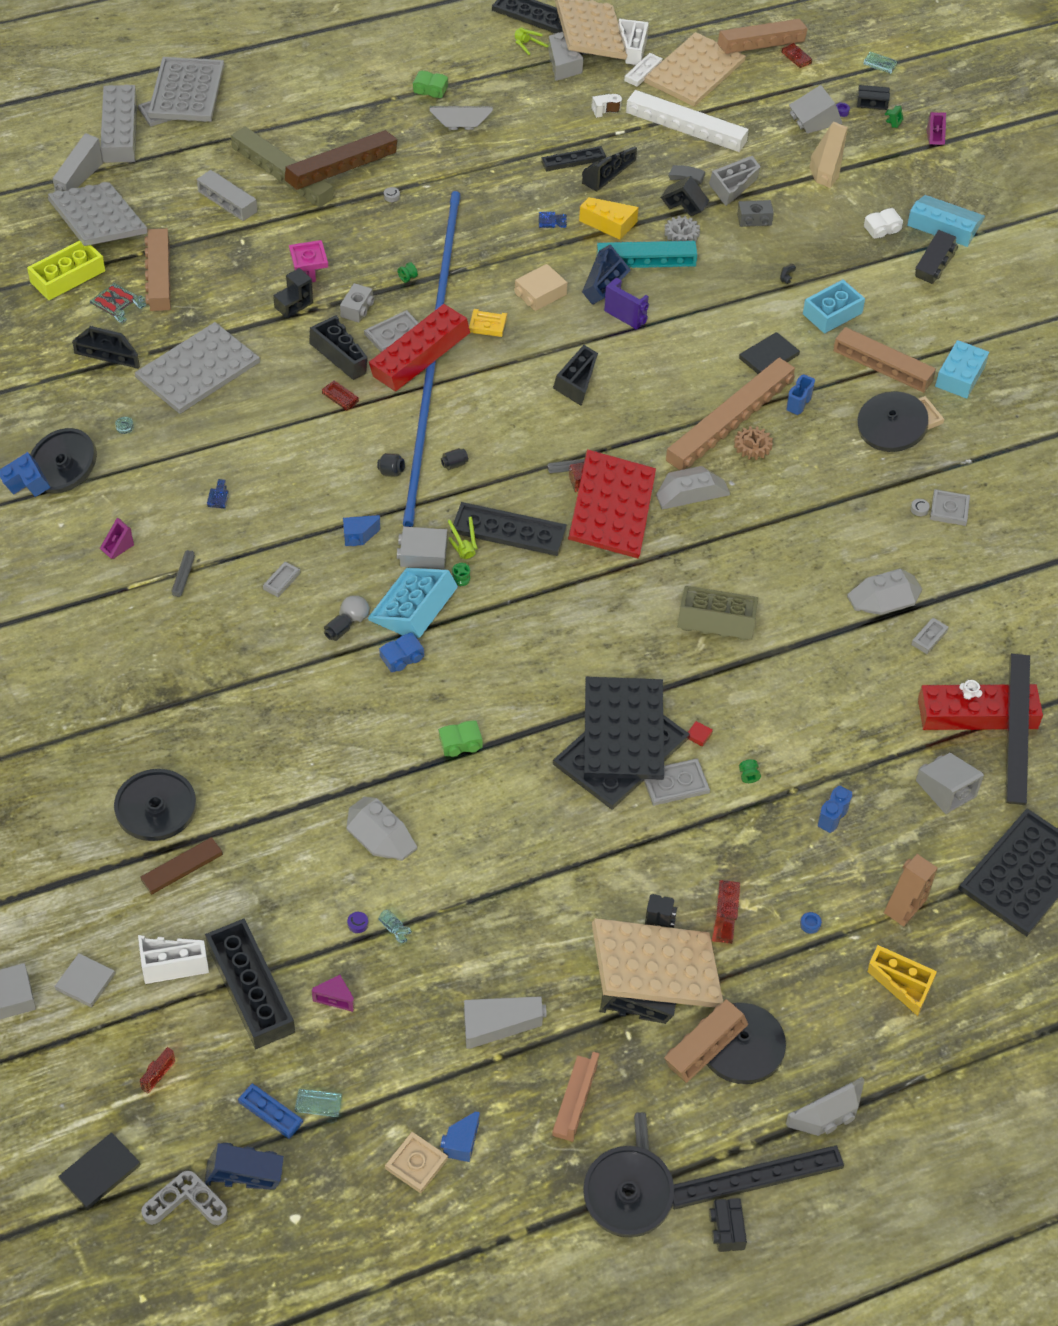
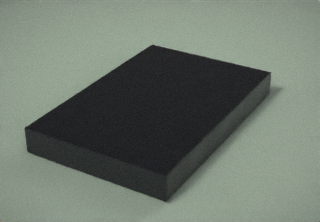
M775 332L740 353L739 359L759 374L778 358L789 362L799 356L800 350L778 332Z
M111 1132L58 1177L88 1210L140 1167L141 1164Z

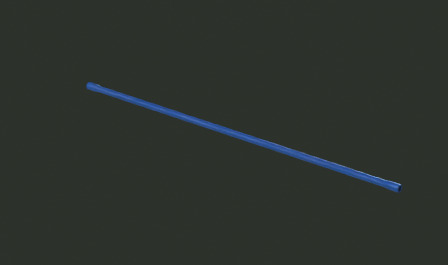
M453 191L450 198V210L435 310L445 302L457 212L461 196L458 191ZM436 360L426 368L406 510L403 517L404 527H413L415 504Z

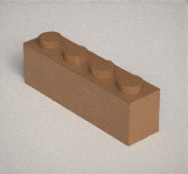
M726 999L722 1004L717 1005L707 1018L702 1019L691 1033L686 1034L675 1048L670 1049L664 1059L669 1068L687 1083L749 1024L744 1014Z

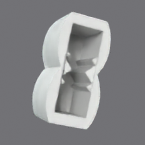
M894 208L885 209L880 213H872L866 216L864 221V227L873 238H881L886 234L897 233L902 229L903 220Z

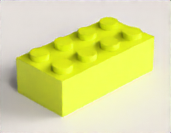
M81 241L27 267L30 283L48 300L105 272L103 256L93 246H84Z

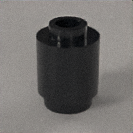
M464 448L445 452L441 458V464L447 470L463 466L469 461Z
M345 614L337 615L324 626L325 636L329 640L337 641L350 630L352 621Z

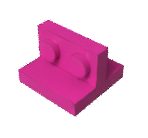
M322 240L289 245L294 270L300 268L312 278V282H316L315 269L328 268Z

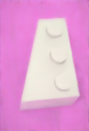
M619 19V32L626 54H628L625 60L626 64L637 65L642 60L648 38L649 22Z

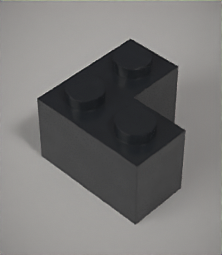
M692 176L669 185L660 197L669 209L682 205L690 217L701 213L710 201Z
M300 268L287 274V288L273 295L274 308L285 318L313 304L312 278Z

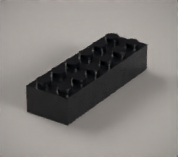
M245 918L206 933L208 950L255 1050L294 1034V1020Z

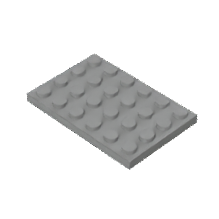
M163 57L148 111L149 118L212 121L224 69V60Z
M102 182L93 186L86 185L82 188H71L66 191H55L48 194L50 203L84 246L147 234V227L110 182Z
M214 322L136 371L135 377L181 414L260 363V357Z

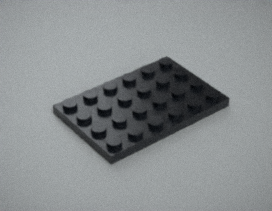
M585 677L584 777L664 780L663 679Z
M663 715L664 761H666L689 739L690 734ZM584 732L553 759V765L613 810L645 779L584 777Z
M1027 808L959 885L958 890L1027 937L1058 901V828Z

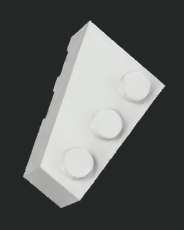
M138 935L145 984L209 973L204 940L177 939V941L165 940L164 937L145 939V936Z

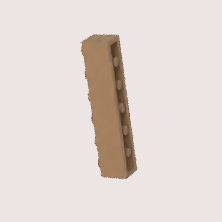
M800 19L721 30L718 45L727 54L804 42L808 28Z
M168 228L148 229V236H145V246H148V248H145V257L148 258L145 259V267L148 269V271H145V278L148 281L145 282L146 293L148 292V294H145L146 304H149L150 311L171 310Z
M847 327L835 339L834 352L923 393L934 380L936 368Z

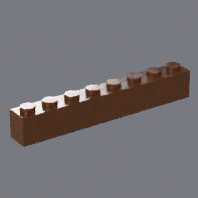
M384 130L285 167V181L296 190L396 153L398 139Z

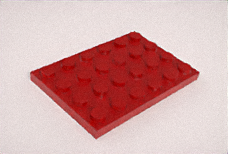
M587 449L568 540L639 558L656 468Z

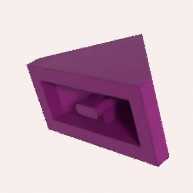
M930 112L926 129L929 145H945V112Z
M116 518L99 549L111 559L116 558L134 546L131 528L120 518Z
M341 975L325 981L312 989L313 1002L351 1012L355 1009L354 998Z

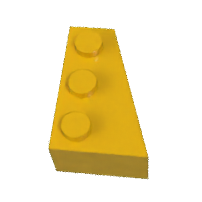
M588 197L580 205L579 221L621 240L637 223L639 207Z
M877 945L869 962L867 971L917 1016L922 1009L937 971L879 945Z

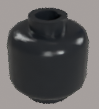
M385 453L378 460L377 468L383 476L398 477L405 470V460L399 454Z

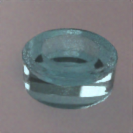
M120 417L115 422L116 430L121 434L130 433L134 428L133 420L129 417Z

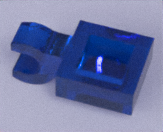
M539 212V228H555V224L561 228L567 227L566 214L555 215V212Z
M218 479L216 489L210 488L207 507L226 509L229 491L226 490L225 479Z

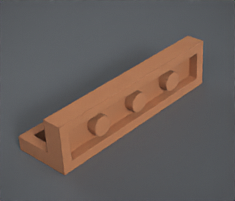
M593 1052L591 1059L577 1055L552 1136L574 1141L597 1070L599 1053Z

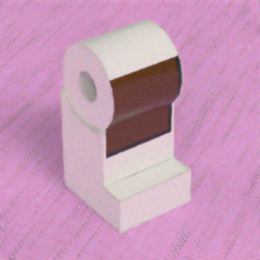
M618 94L592 97L591 108L596 118L602 117L603 113L619 112L621 110L622 97Z

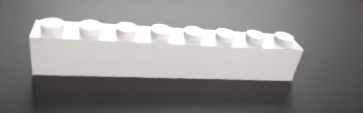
M637 90L627 100L626 113L737 152H740L747 142L749 129Z

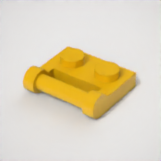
M473 309L469 325L470 333L502 337L507 322V313L502 312V314Z

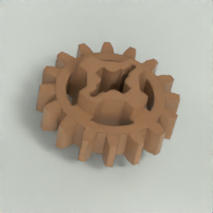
M749 426L748 430L742 428V432H737L734 439V448H737V453L742 452V457L747 455L748 459L754 457L755 460H758V456L764 458L765 454L769 455L770 450H772L773 438H770V433L765 434V429L760 431L759 427L752 429Z

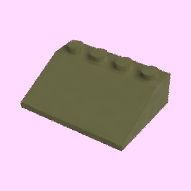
M685 586L677 627L685 631H700L703 634L715 633L722 637L733 636L740 640L752 639L758 597Z

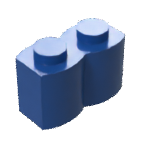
M803 374L797 379L796 385L789 391L786 411L796 415L803 412L805 404L811 400L813 395L814 378Z
M407 633L396 641L383 645L379 648V653L390 672L402 671L408 664L421 661L424 657V648L413 633Z
M838 786L832 791L830 800L826 801L821 808L818 820L819 828L829 833L837 829L840 819L849 810L852 798L851 791L842 786Z

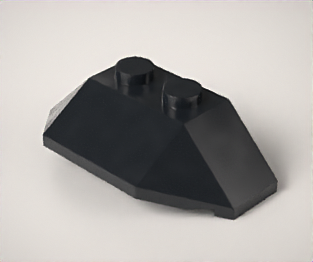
M89 326L72 341L74 354L136 369L140 367L138 354L130 340L123 333Z

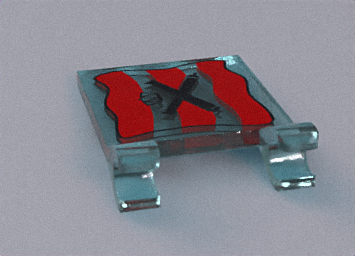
M115 283L90 300L91 304L114 316L120 323L127 320L124 317L125 312L123 309L134 302L140 309L146 306L143 303L145 300L143 296H137Z

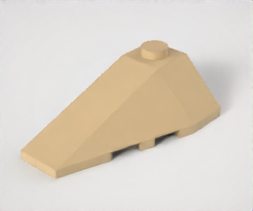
M833 122L811 155L809 168L816 183L831 188L839 178L848 127Z

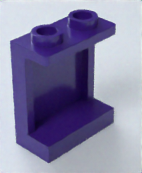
M615 278L606 286L604 311L629 326L638 329L648 319L649 296L645 295L641 299L634 297L622 290V280Z

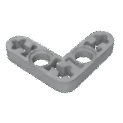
M192 1171L180 1173L147 1201L141 1210L144 1221L151 1225L159 1223L186 1199L213 1225L224 1223L227 1220L228 1213L225 1204ZM185 1179H186L187 1181H190V1180H191L192 1185H190V1186H189L188 1184L184 1185V1182H183V1181H184ZM168 1193H174L177 1197L173 1202L169 1203L164 1201V1196ZM206 1193L209 1198L206 1202L199 1203L196 1201L198 1194ZM211 1204L216 1211L221 1210V1216L213 1215V1211L210 1208ZM148 1210H156L157 1215H149Z

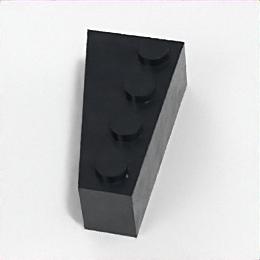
M337 315L310 327L309 344L352 380L367 373L368 357L360 346L355 344L354 338L351 334L347 333L346 327L339 322Z

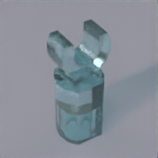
M389 909L381 912L378 920L392 934H395V938L399 943L407 942L404 934H411V929L403 926V923Z

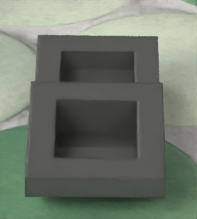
M673 165L668 176L670 180H682L692 176L697 184H701L706 173L695 167Z

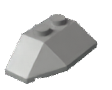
M430 106V112L445 127H449V130H457L458 127H464L465 130H473L493 111L492 106Z
M698 466L668 473L656 497L663 510L729 496L730 491L722 478L705 467Z
M900 568L866 578L847 594V598L855 611L862 610L867 613L882 615L915 605L922 592V588L914 575Z
M363 797L349 808L346 829L372 855L396 858V860L403 861L417 850V845L404 823L377 798Z
M863 1077L789 1113L786 1120L787 1127L819 1136L823 1133L829 1134L842 1123L845 1125L851 1123L856 1118L864 1085Z

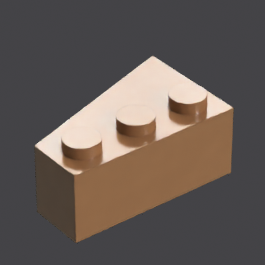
M918 854L912 860L909 858L903 865L902 869L904 871L884 911L887 916L903 927L927 901L938 869Z

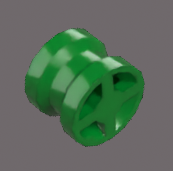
M411 262L397 269L398 275L404 283L418 276V271Z
M457 563L452 568V577L457 586H466L470 582V567L466 563Z
M748 759L739 764V770L742 773L741 779L744 783H754L761 778V773L758 770L759 765L756 760Z

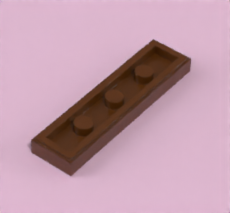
M211 837L142 875L140 878L152 895L219 858L223 853Z

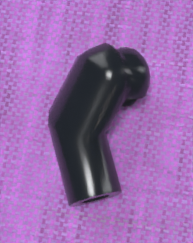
M789 264L782 268L780 275L782 283L789 284L791 282L790 279L792 277L789 273L796 270L794 264Z

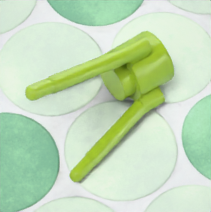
M520 27L514 34L515 43L520 45L528 55H530V52L522 43H527L529 40L548 48L547 44L529 35L542 37L543 34Z
M469 517L471 542L468 540L462 541L452 521L448 520L450 528L459 544L457 545L451 537L448 540L456 549L460 558H472L476 554L475 550L478 549L475 542L472 517Z

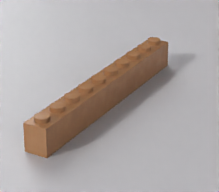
M781 358L776 359L667 448L666 461L679 470L691 467L694 461L704 456L706 451L714 448L717 442L725 439L729 432L737 429L740 423L744 420L746 421L755 411L757 412L763 404L769 402L775 394L780 393L786 385L791 384L795 378V367Z

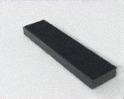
M602 146L541 157V162L547 172L594 163L606 158V154Z

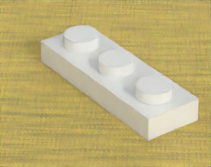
M649 53L625 75L624 81L638 87L645 80V77L662 62V58Z

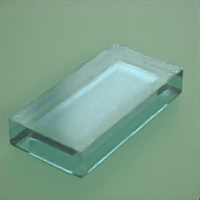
M869 52L864 59V65L892 74L898 63L894 59L873 52Z
M299 1089L295 1112L339 1117L342 1094Z

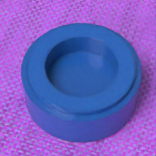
M807 912L801 917L800 927L806 933H816L820 930L821 918L814 912Z

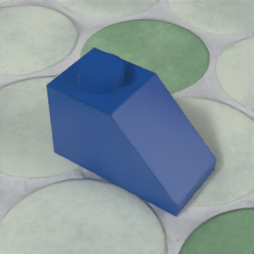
M380 515L343 518L345 546L364 545L380 531Z
M474 1112L448 1128L447 1135L442 1136L440 1148L444 1149V1154L448 1158L470 1162L480 1122V1112Z

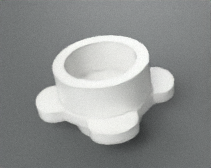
M968 680L960 684L959 688L963 691L965 699L981 697L982 691L979 690L980 685L977 681Z

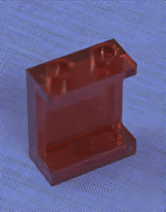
M719 880L712 941L733 944L735 920L738 918L739 882Z

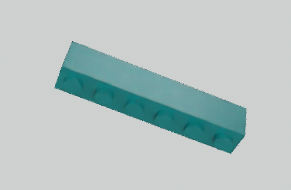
M696 241L597 243L596 257L599 250L611 244L629 268L696 267L697 263Z

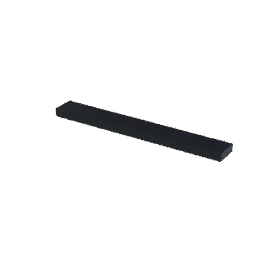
M1011 653L1009 656L1005 803L1026 805L1030 655Z
M835 1145L674 1184L672 1207L675 1210L843 1169L844 1163L839 1149Z

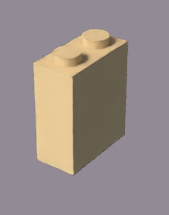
M545 264L516 279L514 291L528 306L537 311L567 295V282L548 264Z

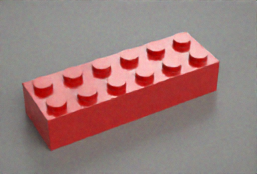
M441 305L369 361L373 377L396 392L470 334L467 318L449 306Z
M1009 684L980 685L981 697H972L971 699L964 698V693L959 688L960 685L921 686L918 703L923 730L1007 729ZM1030 684L1029 729H1038L1043 713L1037 684Z

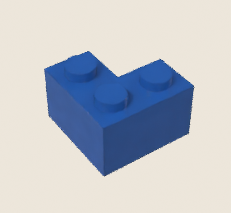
M29 452L0 469V478L13 495L27 487L36 497L51 488L38 463Z

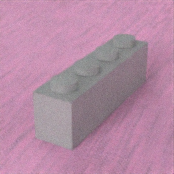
M209 170L197 178L198 192L240 220L245 221L257 212V201L253 196H250L214 171Z

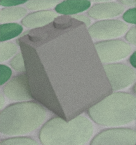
M822 85L789 104L791 109L789 113L792 119H796L798 127L804 129L806 133L829 128L833 122L843 123L835 102Z
M948 753L945 756L937 757L930 764L922 765L918 770L916 781L945 814H948L977 797L984 774L952 753Z

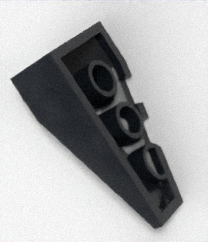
M634 146L586 167L582 172V184L596 192L636 161L637 147Z

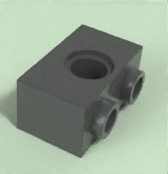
M771 200L739 201L737 216L740 227L772 225L774 212Z

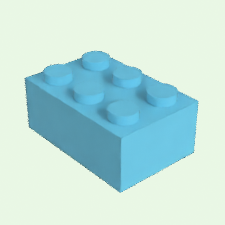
M841 280L805 299L803 315L825 334L862 314L865 298L845 280Z
M957 340L938 373L935 387L967 399L986 366L989 352Z

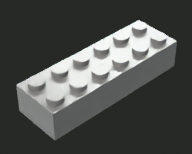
M135 85L103 86L100 145L103 163L135 162L137 121Z

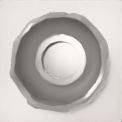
M349 596L342 602L339 615H347L352 622H362L368 616L370 607L363 597Z

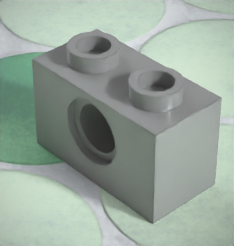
M354 283L340 304L341 317L360 323L361 319L366 316L368 308L374 303L373 289Z

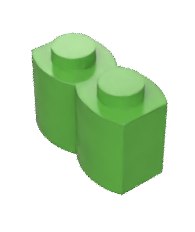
M419 71L413 81V92L429 95L434 98H442L448 87L447 76L432 74L428 71Z
M466 721L458 725H448L438 729L444 756L454 757L462 752H476L483 748V741L477 721Z

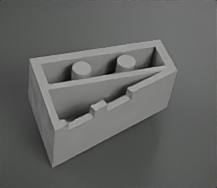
M563 32L550 35L548 52L555 81L581 74L583 70V57L580 53L568 50Z
M753 156L747 157L712 171L709 185L724 205L727 206L757 180L761 166Z

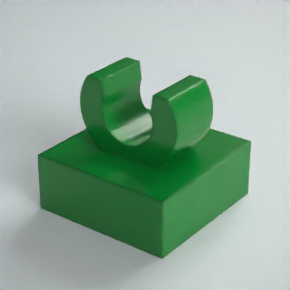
M895 106L893 110L889 109L885 112V115L890 116L886 122L891 123L892 128H898L904 120L902 107Z

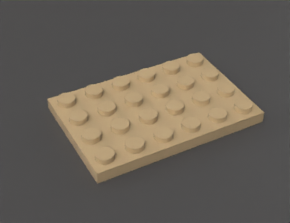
M555 0L568 50L626 60L628 54H626L619 32L613 5L597 3L593 0Z
M695 32L645 77L644 82L695 107L745 61L746 56L739 52L725 54L718 45V42Z
M597 918L593 920L592 929L603 995L714 1008L723 1003L709 932Z

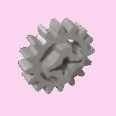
M678 216L675 219L672 217L671 221L668 220L667 224H665L664 235L667 236V240L672 239V241H697V237L700 234V225H697V221L692 222L693 218L687 219L686 216L683 218Z

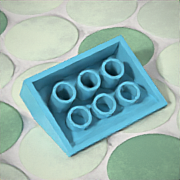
M924 195L915 202L910 210L907 226L935 235L939 229L955 236L957 244L968 247L985 216Z
M406 568L369 615L368 619L400 635L413 633L416 638H420L458 586L449 570Z

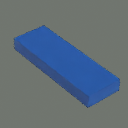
M253 1083L238 1098V1103L288 1139L303 1124L302 1118Z

